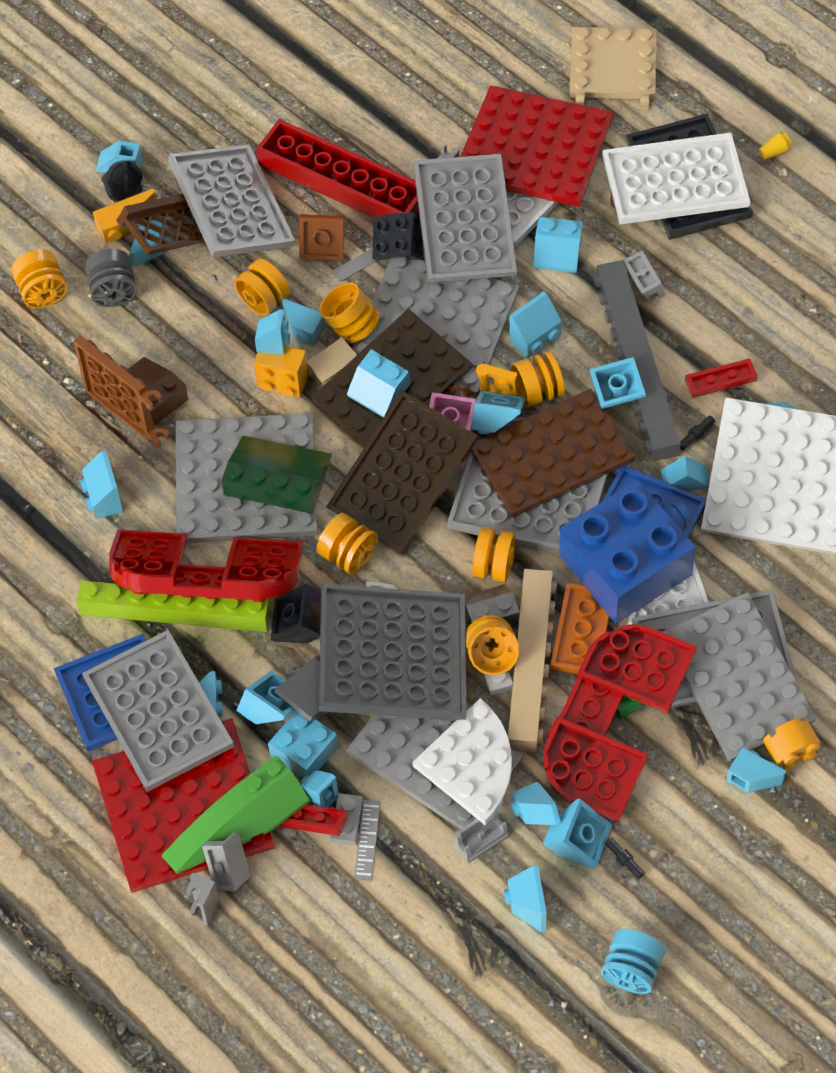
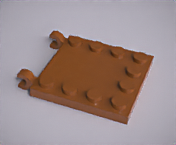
M79 335L73 342L85 392L147 441H152L156 447L160 448L161 441L158 439L162 436L167 440L170 439L169 432L166 429L154 428L150 410H153L154 406L150 400L157 399L159 402H162L160 392L146 390L147 386L143 380L133 377L125 366H119L108 353H102L93 341L86 340Z

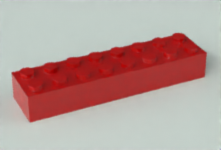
M278 119L256 148L257 161L260 166L374 218L407 212L419 215L415 180L281 119Z

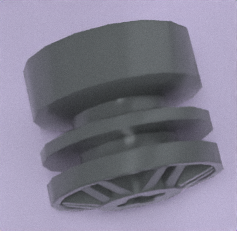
M119 249L101 250L92 254L87 259L85 269L91 298L96 305L117 307L130 302L135 297L137 288L131 259L125 251Z

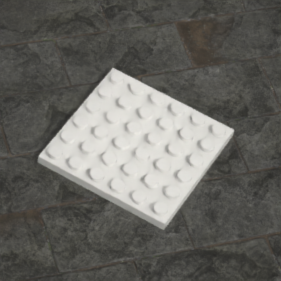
M725 398L701 532L836 555V416Z

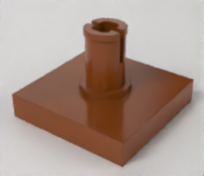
M300 214L299 259L343 261L344 216Z

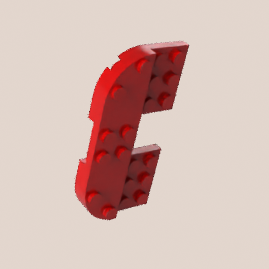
M117 529L109 552V574L118 585L132 590L134 594L152 593L181 595L185 598L198 596L207 599L228 598L263 602L267 598L292 591L297 584L303 553V541L233 537L226 566L219 567L181 564L187 544V534Z
M636 624L622 625L621 628L610 632L607 631L594 641L585 656L578 672V678L560 716L557 717L544 748L543 763L545 774L551 788L558 797L570 805L576 799H581L601 816L619 823L646 764L648 754L606 737V734L624 696L669 713L697 651V646L656 629Z

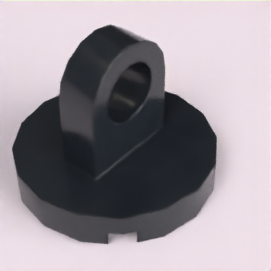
M117 161L101 177L108 197L115 203L142 192L143 185H141V180H143V174L134 162Z

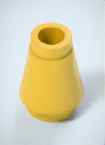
M785 132L776 133L758 151L761 157L766 160L788 152L789 148L792 147V142Z

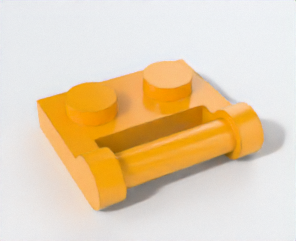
M487 364L477 366L476 374L480 378L479 393L487 391L521 396L518 373ZM489 377L494 379V385L489 383Z

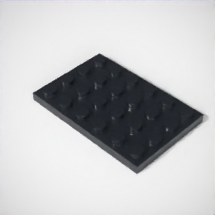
M707 113L627 134L626 142L628 146L717 135ZM751 207L660 220L670 240L752 218L753 211Z

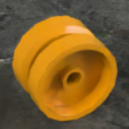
M256 259L249 265L248 271L240 273L233 283L241 300L252 311L261 316H267L276 308V304H281L283 299L289 297L290 287L275 266L264 259Z
M481 527L473 559V578L485 580L492 567L493 580L500 583L507 582L515 553V532L503 530L499 534L496 543L494 528Z

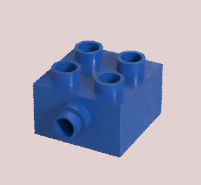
M636 480L561 527L559 556L615 624H617L692 575L696 547L684 534L685 528L692 523V518L686 507L680 502L672 505L666 504L661 507L643 485Z

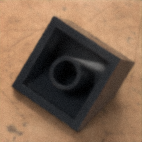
M304 584L275 598L270 640L274 642L309 643L320 638L321 591L308 584Z

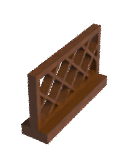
M184 194L124 206L116 220L120 227L127 226L147 255L205 242L202 234L195 231L196 228L199 229L195 218L192 219L184 215V213L190 212L193 216ZM171 216L178 219V223L167 219V217ZM155 220L162 223V225L160 227L156 224L151 223L150 221ZM182 221L192 225V229L181 225ZM135 224L144 226L145 230L137 228ZM165 225L176 229V232L165 229ZM151 229L159 233V237L149 233L148 230ZM179 232H183L189 235L190 238H185L179 235ZM164 235L173 239L174 241L169 242L167 240L162 239V237ZM146 239L157 243V246L151 247Z

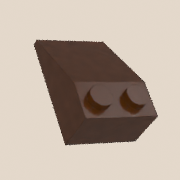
M143 357L128 369L133 377L144 381L147 386L146 390H156L162 396V402H159L157 399L150 400L154 406V409L150 410L154 426L189 400L186 384L172 371L148 358Z

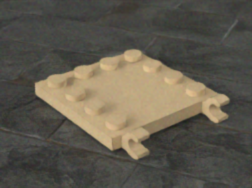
M572 27L570 97L576 98V104L584 105V98L640 99V111H648L649 99H655L656 29Z

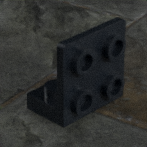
M407 212L373 218L372 259L377 261L406 257L410 260H424L419 215Z

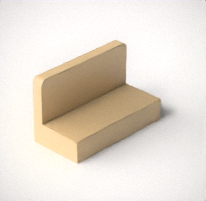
M341 337L307 361L309 377L315 374L322 383H325L357 355Z

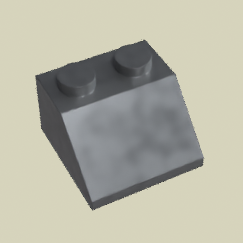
M503 584L466 595L465 616L469 626L474 620L485 615L502 617L512 628L519 626L520 612L512 592Z

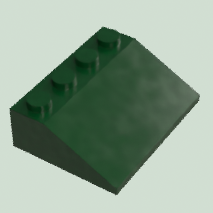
M243 435L227 462L221 480L223 494L225 496L313 514L332 454Z

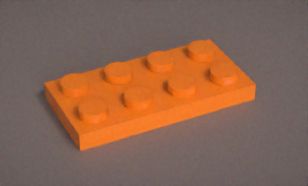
M566 584L550 670L578 674L591 645L598 637L607 632L609 615L584 585Z

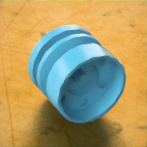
M630 929L617 930L609 947L611 953L606 956L605 964L602 966L601 976L613 986L631 993L647 994L651 992L654 985L653 981L657 977L655 970L661 966L665 947L661 942L645 933Z

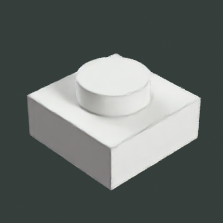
M509 671L500 675L483 673L490 696L513 689V682Z

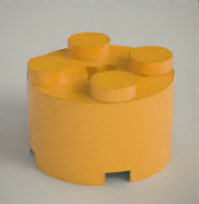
M803 717L802 722L800 718H796L782 724L775 729L776 734L773 737H770L768 734L763 739V743L774 762L782 766L786 772L796 766L795 762L803 759L804 762L815 758L817 756L816 751L821 745L806 717Z

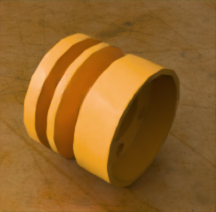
M45 249L33 250L23 254L13 263L11 268L13 278L19 287L23 302L28 307L45 308L57 303L65 296L68 290L63 273L60 271L57 259L51 251Z
M352 282L343 283L331 290L324 297L319 310L322 318L346 343H355L368 336L376 327L380 315L377 308L366 298L357 284Z
M550 351L543 352L542 357L538 354L533 357V365L527 358L511 364V371L518 373L521 397H526L525 408L541 404L542 393L548 401L553 400L554 396L560 398L565 395L562 372Z
M340 513L325 527L318 541L316 551L319 556L331 563L336 562L337 567L344 569L349 575H355L364 568L373 555L378 543V535L376 532L368 530V527L364 525L359 526L358 522L347 514Z
M485 615L474 620L468 627L465 634L466 649L473 666L477 670L488 675H500L509 671L515 665L519 656V644L511 625L505 619L495 615ZM490 638H494L495 641H491V645H487Z

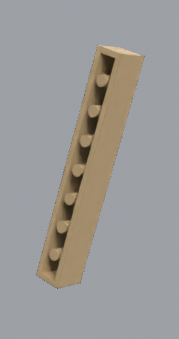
M524 569L517 638L519 656L514 669L508 730L510 747L515 751L537 752L538 743L542 744L543 729H539V724L545 721V707H541V702L547 699V686L543 685V680L549 677V664H545V659L551 655V643H547V637L552 636L553 622H549V615H554L555 601H551V594L556 595L557 580H553V571Z

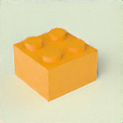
M285 346L284 355L258 352L254 360L257 387L265 391L279 392L289 397H301L309 377L305 350Z

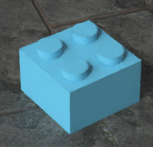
M295 711L268 743L270 756L273 758L277 755L292 772L301 778L311 775L315 770H319L339 747L335 732L316 719L309 722L298 711Z

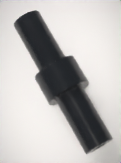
M709 415L699 425H694L688 431V435L680 441V449L684 451L694 441L700 440L705 435L704 432L715 423V419Z
M612 837L605 841L604 844L614 853L616 860L622 867L626 866L637 879L644 876L645 872L633 860V855L627 849L623 850Z

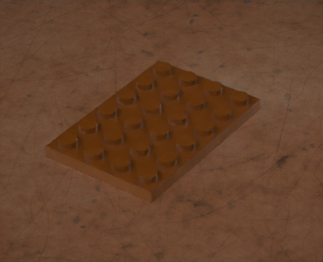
M591 388L477 440L471 450L477 463L512 518L636 461L635 454L604 408L601 409L599 400Z

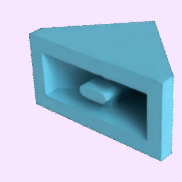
M687 456L661 469L663 482L683 490L709 489L707 466Z

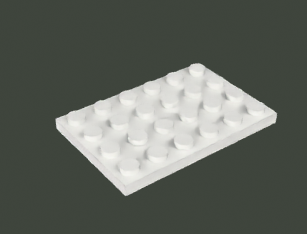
M731 133L603 150L602 156L619 224L750 207V198Z

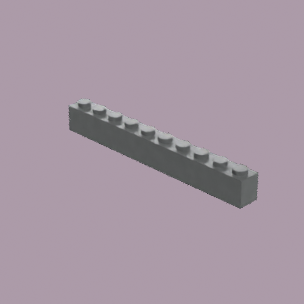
M623 260L597 265L596 274L593 275L594 285L596 288L599 287V301L601 306L605 305L606 308L604 316L606 323L611 325L612 342L616 341L617 347H615L617 359L624 360L634 357L646 393V397L635 399L632 403L635 416L639 415L640 421H638L640 434H644L646 438L644 440L646 453L651 454L652 461L680 456L681 443Z

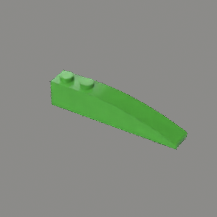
M276 755L239 782L207 809L162 854V858L179 874L206 861L202 848L205 842L224 841L232 833H239L241 843H247L258 834H266L274 830L308 804L310 799L292 771Z

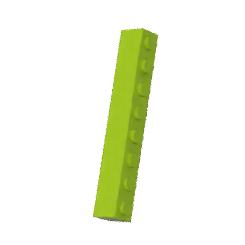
M82 580L77 597L80 615L266 633L271 613L269 598L263 602H254L244 599H207L198 596L185 598L181 595L152 593L139 595L118 584Z

